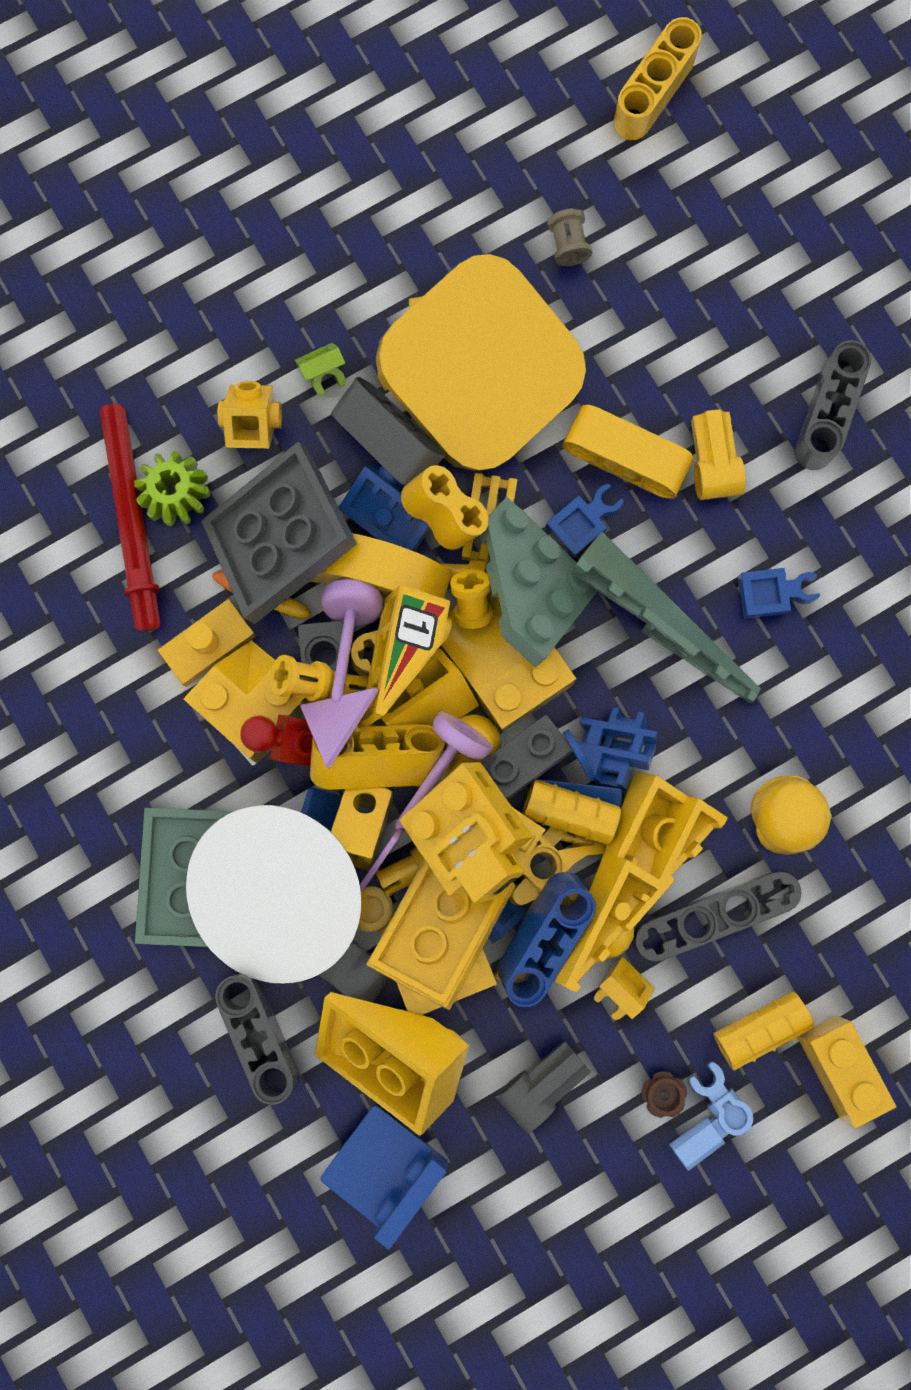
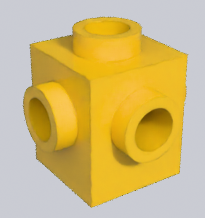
M242 381L236 385L229 386L225 400L218 402L217 410L219 427H224L226 448L269 449L274 429L281 428L282 406L281 402H274L273 386L260 385V383L255 381Z

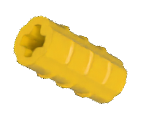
M536 779L529 787L522 814L532 821L541 823L543 826L548 825L563 830L564 833L569 832L584 837L586 840L591 839L609 845L618 827L621 809L619 806L601 801L599 798L595 799L580 794L578 791L573 792L558 787L557 784L552 785Z
M792 991L777 1000H771V1003L756 1011L752 1010L745 1017L732 1021L731 1024L714 1032L713 1035L723 1057L730 1068L735 1071L750 1062H755L757 1058L771 1051H776V1048L791 1040L796 1041L797 1037L814 1029V1022L796 992Z

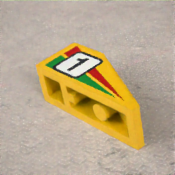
M399 585L384 598L366 690L377 688L379 691L359 724L369 726L383 717L440 645L447 640L452 626V620L448 617L449 600L404 585Z

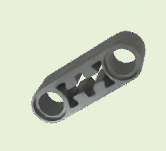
M848 340L840 343L822 367L795 446L797 461L809 470H820L826 467L844 446L871 366L870 351L864 344L858 341ZM838 361L850 364L854 373L843 371L839 367ZM834 392L840 393L834 404L835 415L831 420L825 419L832 405L829 399ZM811 438H818L824 441L828 452L816 450L811 443Z
M361 377L355 378L331 412L332 416L404 486L428 467L438 465L445 457L442 450L373 384Z
M241 973L234 974L219 984L215 994L216 1004L255 1097L264 1104L276 1105L285 1101L297 1086L299 1079L298 1069L261 982ZM234 982L245 984L250 991V1001L245 1007L235 1005L230 999L229 991ZM257 1008L259 1014L253 1017L251 1022L250 1019H247L240 1023L239 1017H243ZM253 1026L257 1032L264 1030L267 1033L268 1038L262 1042V1048L258 1042L251 1044L248 1040V1036L253 1032ZM272 1051L276 1052L277 1056L267 1059L261 1066H258L256 1061L264 1053L268 1056ZM275 1068L282 1071L287 1080L286 1088L282 1091L271 1090L264 1080L266 1070Z

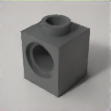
M343 621L298 625L301 663L311 664L314 662V656L319 649L331 647L336 650L337 655L330 668L332 671H336ZM348 662L347 674H350L349 662Z

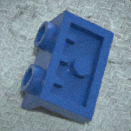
M379 463L363 468L338 507L341 512L376 539L414 552L431 529L426 522L414 518L407 513L401 502V491L404 485L397 481Z

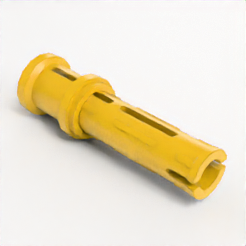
M281 655L275 660L271 669V690L275 695L282 697L288 696L290 693L303 695L311 702L325 700L327 697L332 698L335 671H332L330 666L324 662L315 661L311 664L296 662L292 656ZM347 674L343 695L359 692V690H353L349 687L366 690L368 677ZM284 675H288L287 680L284 679Z

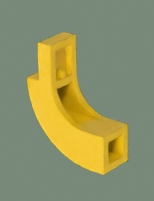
M352 533L357 545L309 581L331 583L343 579L359 580L374 586L385 598L399 585H404L445 599L452 570L404 547Z

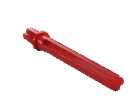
M112 403L101 407L100 416L128 586L124 590V595L130 598L134 627L136 630L146 632L160 627L156 594L160 592L159 585L154 584L142 508L136 500L139 496V491L134 486V481L137 480L126 410L119 403Z

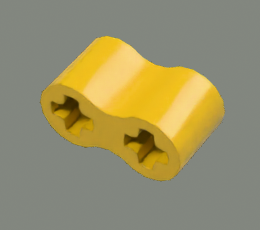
M442 466L428 467L406 484L401 491V502L407 513L414 518L426 522L432 529L437 542L446 549L455 550L461 548L481 535L488 527L489 517L482 503L462 493L457 486L454 476Z

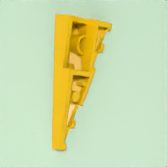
M635 771L621 807L620 819L611 843L606 846L589 891L595 900L596 909L594 916L557 975L555 982L576 993L581 988L578 982L596 962L603 963L611 954L608 948L623 931H631L675 881L672 877L673 874L688 857L695 858L703 848L700 844L714 828H722L728 817L701 799L687 796L657 775Z

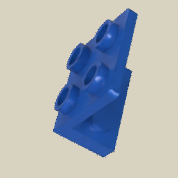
M375 1104L322 1173L320 1180L377 1226L374 1239L390 1250L447 1172L448 1159L386 1110Z

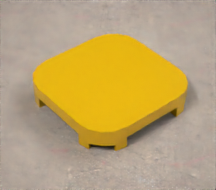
M491 254L472 256L458 264L388 328L378 342L376 354L377 378L385 391L389 390L430 439L442 450L445 455L444 459L455 468L459 467L473 472L496 468L514 456L573 401L582 388L586 373L584 354L574 336L520 270L508 260Z

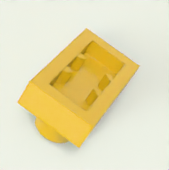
M227 599L157 651L181 684L187 687L209 671L215 664L256 637V635L232 602Z

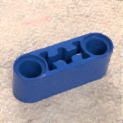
M561 872L555 874L547 881L498 963V976L508 998L517 1006L531 1007L538 1004L545 997L594 916L596 909L595 900L580 878L573 873ZM578 894L572 904L560 906L566 896ZM531 973L525 981L520 983L514 982L518 975Z

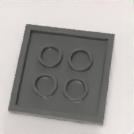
M299 441L201 521L244 619L254 624L357 545L309 449Z

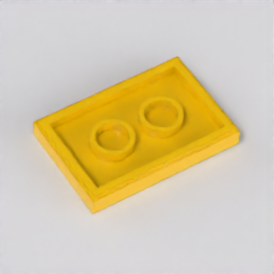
M424 859L366 965L443 1008L450 1010L515 888L514 883L512 882L492 900L474 904L467 893L449 897Z

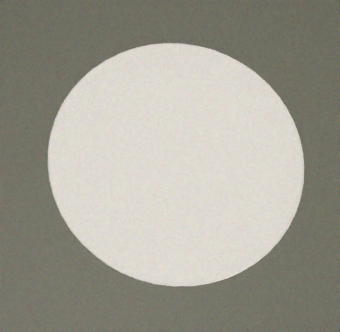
M259 805L229 813L214 823L203 834L192 853L188 865L186 895L193 923L209 949L226 965L243 975L269 983L284 984L304 981L323 973L333 966L343 956L354 939L361 915V891L354 865L337 838L319 822L301 812L286 807Z

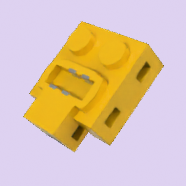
M481 762L460 764L399 819L449 897L467 893L474 904L492 900L525 872L512 852L519 850L533 837Z

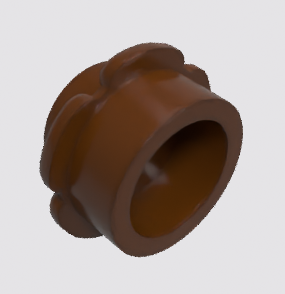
M657 1072L653 1075L651 1081L647 1080L644 1083L642 1098L647 1102L646 1108L652 1115L659 1118L664 1116L674 1117L685 1106L686 1086L681 1079H675L670 1072ZM664 1090L669 1094L666 1099L660 1097V1093Z

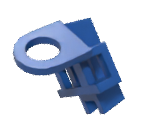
M616 707L612 708L608 722L581 717L580 725L585 730L581 742L575 740L569 729L563 732L565 739L572 747L575 757L590 781L593 780L595 784L628 790L634 768L649 771L658 743V732L646 730L647 721L645 713L638 712L636 719L625 718L621 716L620 709ZM604 736L605 740L603 746H600L602 737ZM617 737L631 739V742L617 740ZM643 744H644V745H645L644 752H643V754H640V753H641V750H642V747H643ZM606 772L618 774V777L606 775Z

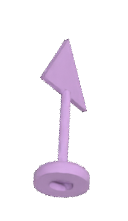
M336 580L327 584L322 591L321 602L324 612L334 621H343L332 698L300 705L325 766L328 769L336 760L379 691L377 688L343 695L354 626L368 625L375 622L382 613L384 597L378 589L371 584L359 580Z
M439 711L434 718V732L448 746L394 825L395 834L360 884L362 892L405 829L399 819L433 789L457 752L459 751L469 758L480 760L484 759L492 750V744L484 736L457 717L444 711Z

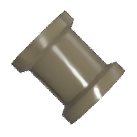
M573 208L561 210L547 220L548 229L554 233L557 247L554 258L557 265H577L592 256V247L589 243H586L582 224L585 222V215L582 210ZM569 234H571V241L568 240Z

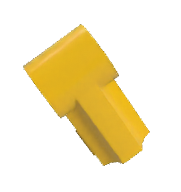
M719 409L705 411L702 414L693 416L691 426L697 459L694 465V483L698 499L706 500L744 495L746 488L745 468L742 458L736 456L730 412H724Z

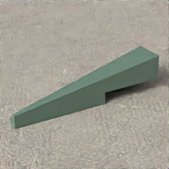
M601 532L577 562L573 575L644 621L646 624L641 632L748 703L754 702L761 688L631 559Z

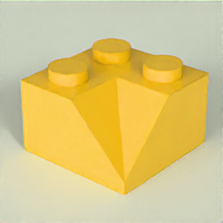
M251 640L215 664L185 696L184 700L249 759L258 763L269 750L253 752L244 746L240 737L241 727L244 722L250 717L261 715L271 719L276 726L279 714L299 718L303 714L300 705L312 702L303 695L290 693L288 696L282 697L272 692L270 673L275 659ZM284 675V679L287 680L288 675Z

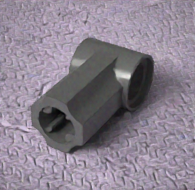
M563 1040L528 1072L524 1070L511 1079L497 1093L495 1098L522 1131L528 1134L541 1125L556 1109L555 1104L591 1071Z

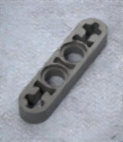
M772 872L641 923L634 931V948L639 955L650 961L657 962L674 957L791 911L800 902L802 894L800 884L795 877L785 872ZM774 880L779 885H788L789 892L784 894L785 902L781 904L778 899H769L761 902L766 911L760 913L759 901L751 892V888L756 887L757 895H763L774 889ZM734 895H741L749 903V913L741 921H733L726 913V902ZM699 911L707 918L708 928L705 934L694 938L685 931L684 920L689 913ZM674 918L675 931L683 941V944L676 946V938L672 937L660 943L661 951L658 953L653 948H644L643 941L649 938L647 930L653 928L659 934L668 932L672 928L667 924V921Z

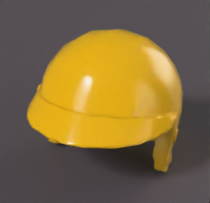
M789 775L769 780L756 791L751 802V814L757 827L758 839L767 850L773 853L792 855L808 851L818 845L828 833L832 815L827 799L815 785L802 777Z

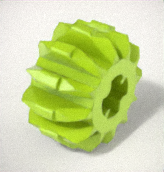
M173 450L168 461H165L161 454L155 453L154 460L157 465L152 468L149 465L141 464V471L147 478L134 481V486L138 491L142 492L136 499L137 503L141 508H148L147 515L153 521L163 517V522L167 526H173L177 515H179L185 524H190L191 517L188 512L193 509L197 513H203L204 507L198 499L210 497V490L203 485L208 480V476L204 470L197 469L198 463L193 457H188L182 461L180 453ZM172 483H177L175 485V489L177 492L172 495H169V485H171Z

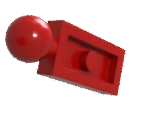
M279 714L275 726L274 722L268 717L257 715L250 717L242 725L240 737L247 749L253 752H264L271 748L269 759L310 767L313 735L306 719Z

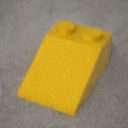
M490 590L487 598L493 606V620L482 628L466 629L456 624L454 609L448 612V617L452 620L450 634L440 647L460 670L476 700L489 719L497 726L501 735L572 687L576 677L555 647L538 666L534 667L501 636L498 622L503 616L499 597H493L492 590Z
M330 992L324 998L315 1056L421 1136L454 1102L469 1044L463 1041L456 1032L447 1029L431 1017Z

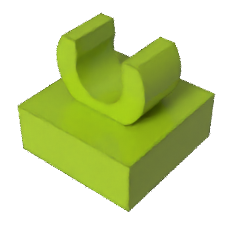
M333 342L294 360L301 376L306 381L311 379L313 389L320 396L325 394L321 380L326 374H333L340 387L346 383L344 374L337 368L345 364L339 347Z

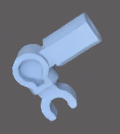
M712 1061L706 1064L713 1074V1081L709 1086L700 1085L693 1075L688 1077V1082L693 1091L699 1095L707 1096L710 1101L707 1107L714 1115V1118L710 1121L706 1117L669 1144L687 1171L725 1144L723 1138L728 1134L733 1136L745 1134L753 1123V1113L750 1107L741 1101L733 1088H725L723 1071Z

